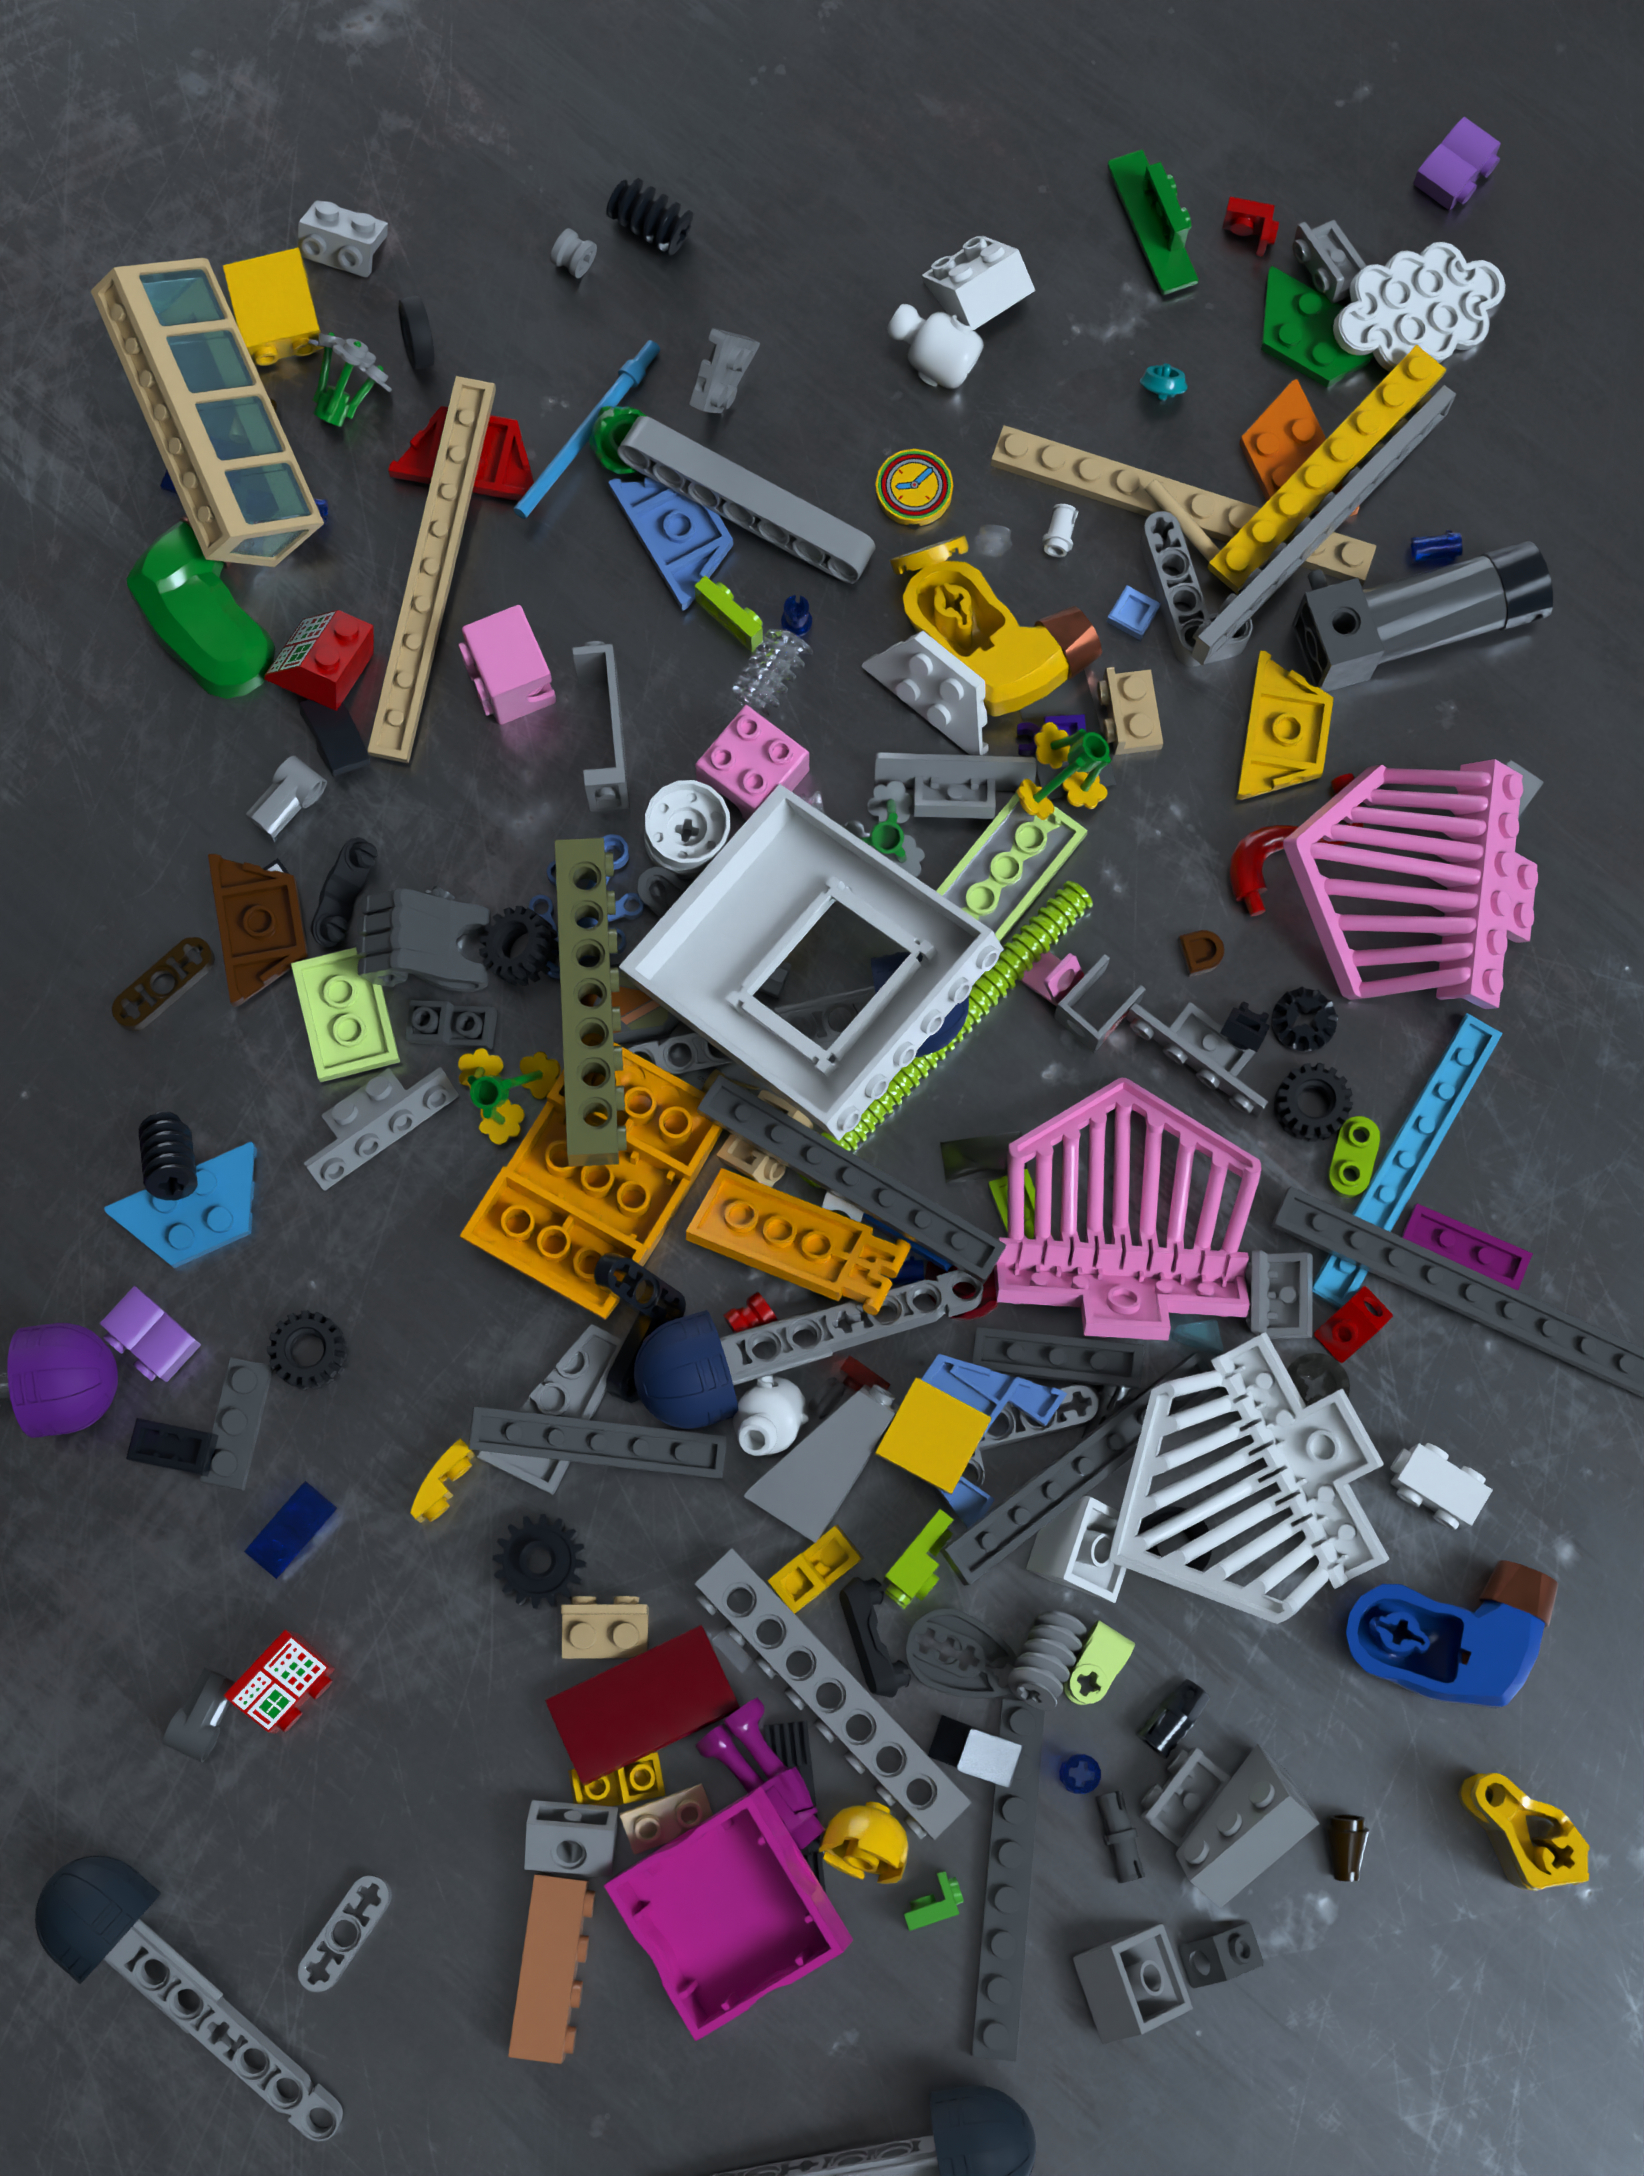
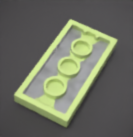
M1017 792L936 890L937 893L993 930L1000 943L1085 838L1088 831L1055 806V811L1046 820L1039 819L1037 815L1028 814L1021 807L1020 797Z

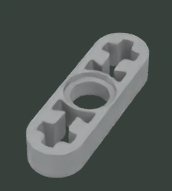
M376 1875L361 1877L352 1885L299 1964L298 1978L305 1989L311 1992H323L337 1983L390 1904L391 1888L385 1879ZM376 1884L379 1887L377 1896L381 1899L379 1905L372 1903L366 1907L362 1915L369 1917L370 1920L365 1925L359 1916L346 1912V1908L350 1904L354 1910L358 1909L364 1900L363 1894L360 1893L361 1888H371ZM341 1920L352 1922L357 1929L356 1940L347 1947L338 1945L333 1938V1929ZM325 1942L331 1951L344 1955L341 1963L336 1957L332 1958L325 1969L330 1975L329 1979H320L315 1983L310 1979L313 1971L309 1968L311 1962L317 1964L323 1961L328 1951L321 1950L320 1947Z

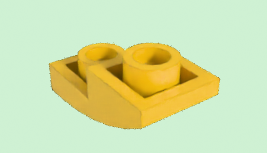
M461 1438L436 1462L415 1497L410 1513L420 1523L426 1518L429 1522L434 1521L450 1507L447 1501L454 1495L443 1482L448 1478L452 1481L459 1479L472 1467L469 1460L475 1454L472 1450H468V1445Z
M658 1752L651 1753L586 1786L582 1785L575 1769L568 1770L574 1804L612 1807L666 1796Z

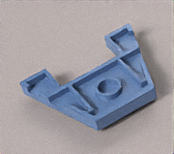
M938 1354L921 1379L992 1417L982 1438L1006 1403L1012 1404L1045 1427L1067 1395V1393L1060 1389L1045 1387L1023 1378L1011 1377L991 1371L989 1368ZM962 1476L952 1495L938 1489L966 1528L985 1515L995 1501L994 1498Z

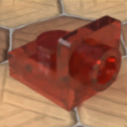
M851 1355L848 1356L840 1368V1374L845 1377L842 1384L853 1393H856L864 1385L870 1388L873 1385H877L888 1392L891 1389L889 1382Z

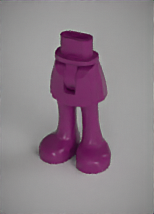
M757 1697L728 1716L723 1721L725 1724L712 1729L695 1747L704 1758L714 1757L721 1761L734 1774L747 1793L762 1786L801 1851L826 1830L815 1816L818 1809L816 1807L812 1808L813 1803L809 1791L797 1768L792 1767L788 1769L764 1740L758 1723L764 1715L765 1708ZM733 1735L742 1742L756 1760L768 1779L766 1782L752 1769L733 1743Z

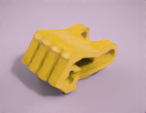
M1478 1773L1462 1781L1458 1792L1460 1804L1486 1831L1508 1881L1514 1886L1523 1890L1538 1891L1571 1884L1575 1886L1589 1880V1845L1562 1810L1530 1799L1512 1781L1499 1773ZM1486 1789L1493 1795L1490 1804L1485 1797ZM1526 1815L1548 1819L1554 1825L1547 1833V1836H1538L1531 1839L1537 1846H1533L1530 1841Z

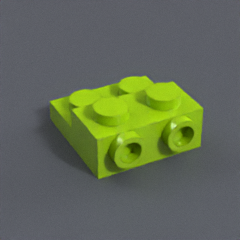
M939 1509L884 1577L883 1583L888 1586L885 1594L903 1609L907 1607L915 1596L920 1601H923L940 1579L934 1574L939 1564L927 1554L930 1552L936 1557L940 1553V1549L953 1536V1533L949 1530L953 1519L941 1509Z

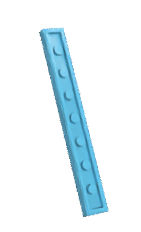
M1465 1014L1370 1180L1369 1185L1358 1201L1352 1215L1391 1232L1503 1033L1470 1014ZM1329 1253L1313 1281L1312 1295L1339 1310L1356 1294L1368 1271Z

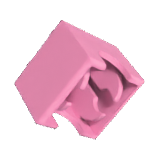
M520 605L463 626L462 633L465 641L459 643L458 646L463 656L462 660L471 681H474L478 691V698L486 716L494 714L497 723L502 725L555 704L554 689L552 690L550 685L552 681L550 670Z
M746 704L696 762V778L698 782L711 786L717 793L724 795L733 802L741 811L742 818L747 821L779 784L791 792L809 772V751Z

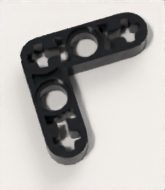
M610 1252L603 1255L597 1262L594 1270L595 1282L599 1288L637 1312L638 1316L608 1373L606 1387L611 1396L632 1403L640 1399L634 1381V1363L643 1340L659 1326L683 1317L686 1310V1301L681 1292L634 1260ZM615 1271L625 1276L622 1282L618 1281L616 1276H614ZM644 1280L646 1284L644 1294L640 1299L636 1300L637 1287ZM659 1299L664 1300V1303L667 1305L666 1309L656 1305Z

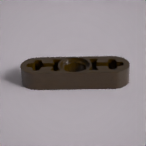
M187 937L180 941L116 997L112 1005V1014L115 1020L128 1031H139L147 1027L212 969L215 956L208 943L199 937ZM191 949L197 953L203 949L200 953L203 960L198 965L193 961L185 965L189 961L187 952ZM174 962L187 974L184 979L171 966ZM161 974H170L175 980L174 987L166 994H158L153 990V982ZM143 989L156 1002L153 1006L140 993ZM131 1003L136 1007L142 1003L138 1007V1011L141 1013L140 1016L136 1019L132 1016H127L124 1019L127 1015L126 1005Z

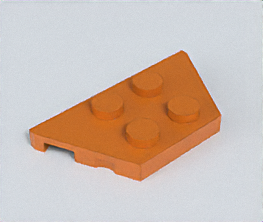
M1298 379L1293 380L1240 439L1241 449L1266 501L1282 487L1326 440ZM1342 483L1334 491L1336 495L1344 488ZM1358 506L1349 516L1356 515L1360 507Z

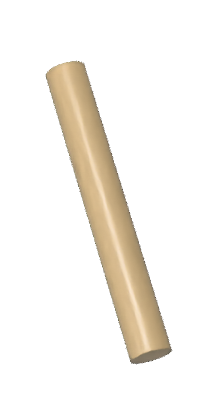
M1154 479L1144 489L1163 511L1171 513L1177 518L1182 532L1209 562L1221 551L1157 479Z

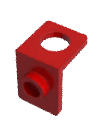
M1363 1286L1345 1305L1314 1332V1336L1340 1363H1344L1379 1332L1393 1317V1314L1368 1287ZM1364 1301L1375 1308L1378 1316H1375L1367 1309Z

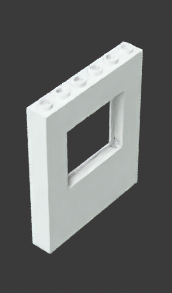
M779 784L621 963L619 968L638 989L839 1141L846 1132H850L858 1125L861 1115L870 1104L883 1096L888 1089L889 1082L901 1068L908 1066L913 1061L919 1047L930 1035L935 1034L942 1027L945 1017L957 1003L963 1002L968 997L974 983L985 971L990 970L996 964L1000 953L1004 949L993 930ZM835 901H838L911 954L829 1049L825 1051L754 998L753 995ZM920 952L923 956L921 962H919L918 959H916ZM832 1054L836 1058L833 1064L828 1061Z

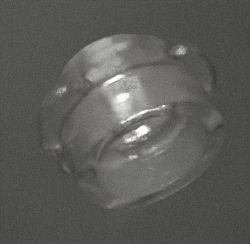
M999 525L981 526L979 536L974 538L975 544L981 547V553L989 556H1003L1004 551L1011 549L1013 542L1010 540L1011 530Z

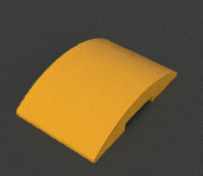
M596 1033L587 1034L582 1039V1042L587 1046H597L603 1041V1037ZM622 1047L623 1071H615L616 1086L624 1085L625 1110L617 1111V1126L626 1125L627 1151H619V1164L569 1167L563 1069L547 1095V1103L507 1167L503 1166L460 1234V1238L604 1320L614 1310L619 1300L599 1288L596 1284L594 1270L597 1262L606 1253L613 1252L634 1260L642 1267L645 1265L690 1191L723 1130L722 1127L697 1113V1108L706 1095L705 1092ZM594 1072L586 1075L583 1081L589 1086H598L604 1082L605 1077L600 1073ZM593 1112L584 1121L588 1125L596 1127L604 1124L607 1117L600 1112ZM617 1271L614 1272L617 1280L622 1282L625 1276Z

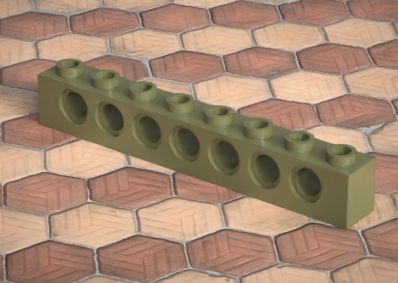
M604 838L555 840L569 1167L619 1164V1151H627L626 1125L617 1126V1111L625 1110L624 1085L616 1086L615 1071H623L622 1046H614L613 1031H621L620 1006L612 1007L611 992H619L618 967L610 968V953H618L617 929H608V915H616L615 890H607L606 877L614 876L613 852H605ZM582 879H590L596 883L589 890H582L575 886ZM584 917H591L598 921L594 927L588 929L577 925V922ZM588 955L595 956L600 960L596 966L590 968L583 967L578 962L581 958ZM588 994L597 995L602 999L598 1005L593 1007L584 1006L580 1000ZM590 1033H596L603 1037V1041L597 1046H587L581 1040ZM594 1072L600 1073L605 1077L604 1082L598 1086H589L583 1081L586 1075ZM593 1112H600L607 1117L604 1124L596 1127L588 1125L584 1120Z

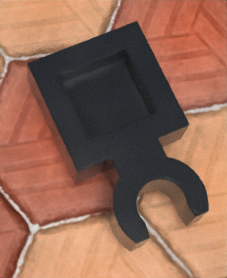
M1242 1002L1238 1009L1233 1007L1220 1034L1226 1036L1228 1042L1239 1049H1251L1258 1052L1270 1028V1025L1266 1024L1269 1015L1264 1011L1261 1015L1256 1014L1248 1009L1249 1004L1247 1002Z

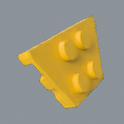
M1261 650L1257 657L1236 799L1239 800L1320 778L1324 769L1334 697L1319 687H1313L1308 684L1306 679L1293 669L1290 672L1271 660V654Z

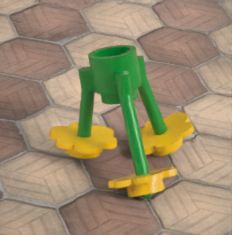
M1053 722L1045 723L1041 728V732L1034 736V742L1037 745L1036 757L1038 761L1042 764H1050L1053 769L1060 768L1063 762L1068 761L1069 766L1043 788L1040 786L1036 787L1029 779L1021 781L1020 787L1017 789L1021 807L1028 814L1037 815L1039 819L1046 820L1055 811L1054 805L1047 798V795L1062 784L1063 789L1068 792L1067 800L1071 805L1076 807L1084 805L1088 809H1094L1098 802L1103 801L1107 796V789L1103 784L1099 783L1100 777L1098 775L1111 762L1108 743L1101 735L1095 732L1087 733L1081 728L1073 735L1068 736L1065 730H1058V727Z
M484 1048L476 1049L474 1054L465 1053L458 1061L459 1069L462 1071L459 1075V1082L462 1085L470 1086L471 1100L480 1108V1115L483 1121H481L479 1129L483 1134H489L490 1140L497 1145L506 1143L509 1136L516 1137L520 1134L521 1126L519 1123L523 1121L525 1116L521 1106L517 1104L511 1105V1101L508 1099L509 1089L522 1085L524 1088H530V1092L535 1098L542 1099L548 1095L561 1072L559 1062L552 1058L548 1059L546 1053L542 1051L536 1052L533 1056L522 1058L520 1070L524 1075L505 1080L499 1075L503 1069V1060L498 1055H489L488 1051Z

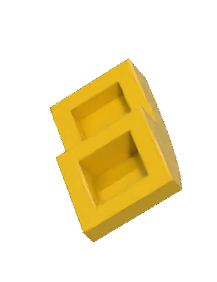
M835 1525L819 1538L816 1543H813L803 1553L797 1555L767 1581L787 1607L796 1614L864 1559V1557L839 1525Z

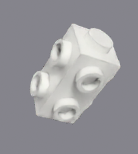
M1419 1443L1409 1451L1403 1448L1390 1470L1396 1473L1390 1482L1391 1485L1399 1489L1396 1494L1415 1507H1419L1420 1504L1428 1507L1435 1512L1433 1518L1451 1530H1456L1457 1527L1463 1530L1472 1526L1493 1489L1483 1484L1486 1479L1469 1467L1463 1466L1462 1469H1459L1447 1461L1449 1455L1433 1444L1426 1443L1423 1446Z

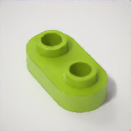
M1355 1116L1349 1118L1338 1130L1327 1171V1183L1331 1191L1342 1198L1357 1197L1367 1188L1371 1179L1380 1143V1131L1377 1125L1367 1117ZM1355 1130L1363 1131L1367 1137L1366 1142L1356 1141L1353 1137V1132ZM1344 1169L1354 1170L1357 1175L1356 1181L1346 1180L1343 1175Z

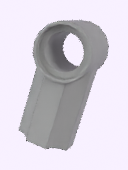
M295 755L287 758L279 766L273 776V784L246 813L247 818L258 829L273 839L302 807L305 809L313 805L322 795L327 785V781Z

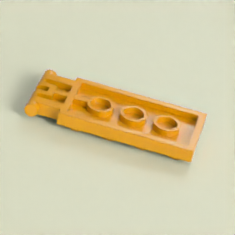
M724 1168L720 1169L686 1230V1240L838 1302L842 1295L863 1303V1310L871 1315L878 1314L893 1284L887 1277L896 1278L911 1249V1245L903 1239H897L893 1244L873 1236V1228Z

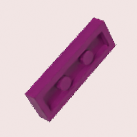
M1418 1203L1413 1206L1401 1235L1404 1239L1517 1291L1533 1255L1531 1252Z

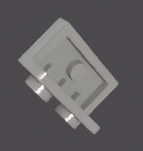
M316 200L298 222L297 247H299L303 258L368 277L372 272L373 254L387 237L388 222L375 219L366 213H356L340 208L332 202Z
M1332 220L1312 230L1306 222L1297 225L1292 244L1293 253L1297 261L1301 264L1304 263L1311 273L1315 287L1318 291L1325 293L1331 304L1349 297L1353 278L1367 266L1336 221Z
M1253 1250L1252 1262H1248L1246 1268L1247 1283L1251 1287V1303H1249L1246 1322L1248 1327L1251 1328V1332L1257 1336L1266 1332L1269 1339L1312 1338L1313 1255L1308 1252L1267 1254L1262 1250Z
M1197 1747L1191 1748L1188 1753L1183 1749L1180 1750L1167 1767V1770L1172 1774L1162 1788L1155 1784L1140 1804L1145 1808L1140 1818L1177 1848L1181 1847L1232 1779L1203 1755L1204 1753Z

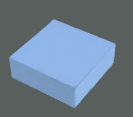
M1126 585L1108 615L1106 622L1141 641L1158 613L1161 603Z

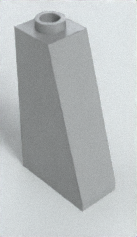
M864 1385L747 1490L744 1497L816 1543L827 1529L900 1406L894 1403L895 1397L880 1386L873 1385L870 1388Z

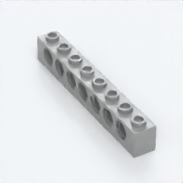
M733 1548L694 1583L700 1590V1593L695 1597L697 1601L712 1616L719 1611L729 1621V1624L724 1628L740 1647H743L748 1642L758 1652L759 1655L754 1659L755 1663L770 1679L778 1674L789 1687L784 1691V1694L800 1711L808 1706L817 1715L818 1719L813 1725L830 1743L837 1737L846 1746L848 1751L843 1757L860 1775L867 1769L875 1777L878 1783L873 1789L890 1807L898 1802L909 1815L903 1821L920 1839L928 1834L935 1840L972 1803ZM736 1590H745L752 1596V1605L744 1613H735L728 1607V1598ZM765 1621H774L782 1629L780 1640L773 1645H765L757 1637L758 1627ZM796 1652L805 1653L812 1662L811 1670L802 1677L793 1676L786 1667L787 1659ZM833 1684L839 1688L841 1701L836 1707L826 1709L819 1705L816 1699V1692L820 1686ZM861 1715L869 1720L871 1732L868 1738L856 1741L849 1737L846 1731V1723L851 1717ZM884 1747L896 1749L901 1756V1764L893 1773H885L877 1766V1753ZM914 1779L926 1781L931 1788V1796L923 1805H915L907 1797V1786Z

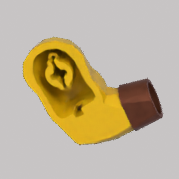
M942 561L924 567L910 579L903 594L905 613L916 633L926 632L985 680L984 706L987 714L994 717L1018 711L1046 697L1066 680H1071L1102 654V646L1097 632L1079 608L1071 606L1035 621L1034 627H1020L1010 610L996 598L980 570L966 562Z

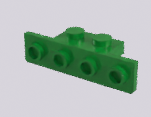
M1143 149L1109 160L1108 170L1161 294L1166 295L1198 284L1199 279L1185 249L1188 231L1192 227L1191 219L1185 207L1181 208L1176 198L1177 187L1171 174L1166 175L1161 162L1149 165Z

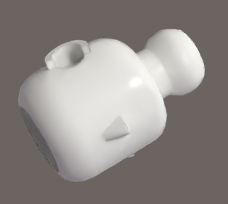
M901 304L886 328L889 336L898 341L904 340L911 345L908 352V360L919 371L918 375L924 382L932 386L939 384L948 389L959 387L983 350L984 346L981 337L972 330V327L958 321L955 314L950 316L944 312H936L927 320H924L918 315L917 310L913 306Z
M773 1375L757 1378V1381L749 1386L738 1402V1412L733 1416L734 1431L737 1435L738 1444L743 1451L749 1455L762 1456L776 1454L790 1447L803 1425L809 1421V1417L806 1415L807 1405L805 1396L799 1387L788 1379Z

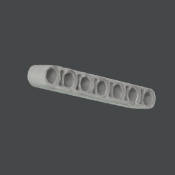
M645 416L637 417L617 449L620 459L631 468L844 582H856L875 551L876 545L874 541L864 532L652 418Z

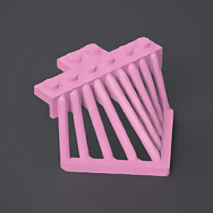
M1496 759L1463 764L1460 767V771L1387 768L1382 764L1370 766L1284 840L1283 847L1343 997L1355 1000L1437 988L1436 998L1440 1000L1463 998L1483 1009L1499 1008L1500 993L1503 989L1502 974L1504 954L1507 950V939L1515 943L1530 942L1531 926L1534 923L1533 906L1535 887L1538 884V865L1515 852L1516 836L1519 832L1520 797L1523 794V775ZM1385 784L1451 786L1457 789L1458 794L1380 790L1377 788ZM1364 802L1367 806L1382 805L1450 810L1455 817L1357 806ZM1343 819L1349 824L1365 823L1443 832L1453 841L1340 825L1338 823ZM1322 838L1329 842L1345 841L1434 854L1450 862V864L1328 843H1318L1317 841ZM1314 859L1424 876L1448 889L1439 890L1345 879H1329L1319 873ZM1328 895L1430 905L1445 913V917L1342 915L1335 913ZM1343 931L1433 933L1442 936V944L1353 950L1349 949ZM1428 961L1440 962L1438 971L1362 982L1357 967Z
M1124 1077L1118 1078L1009 1144L1007 1153L1008 1238L999 1237V1241L1007 1246L994 1267L997 1302L1080 1307L1084 1336L1168 1341L1171 1330L1169 1313L1247 1317L1250 1304L1245 1283V1273L1249 1256L1248 1253L1238 1252L1259 1183L1262 1169L1259 1159ZM1115 1109L1111 1244H1105L1103 1197L1106 1113ZM1132 1110L1145 1117L1147 1126L1138 1246H1132L1128 1221ZM1089 1124L1086 1243L1080 1242L1077 1232L1079 1140L1081 1135L1079 1130ZM1163 1129L1179 1138L1165 1248L1159 1247L1156 1232ZM1063 1140L1060 1241H1054L1051 1235L1052 1158L1054 1152L1052 1146ZM1196 1149L1211 1158V1168L1193 1249H1184L1183 1236L1194 1152ZM1036 1157L1034 1239H1028L1024 1235V1166L1026 1162ZM1227 1169L1240 1176L1242 1180L1222 1247L1219 1251L1211 1250V1242Z

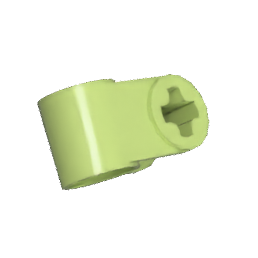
M1097 1620L1089 1630L1087 1639L1082 1642V1650L1076 1656L1075 1666L1069 1669V1679L1063 1683V1691L1066 1697L1072 1703L1078 1705L1093 1704L1100 1701L1105 1696L1116 1675L1126 1664L1135 1647V1643L1105 1623ZM1089 1675L1091 1677L1089 1685L1094 1688L1093 1692L1081 1694L1079 1692L1081 1684L1077 1682V1678Z

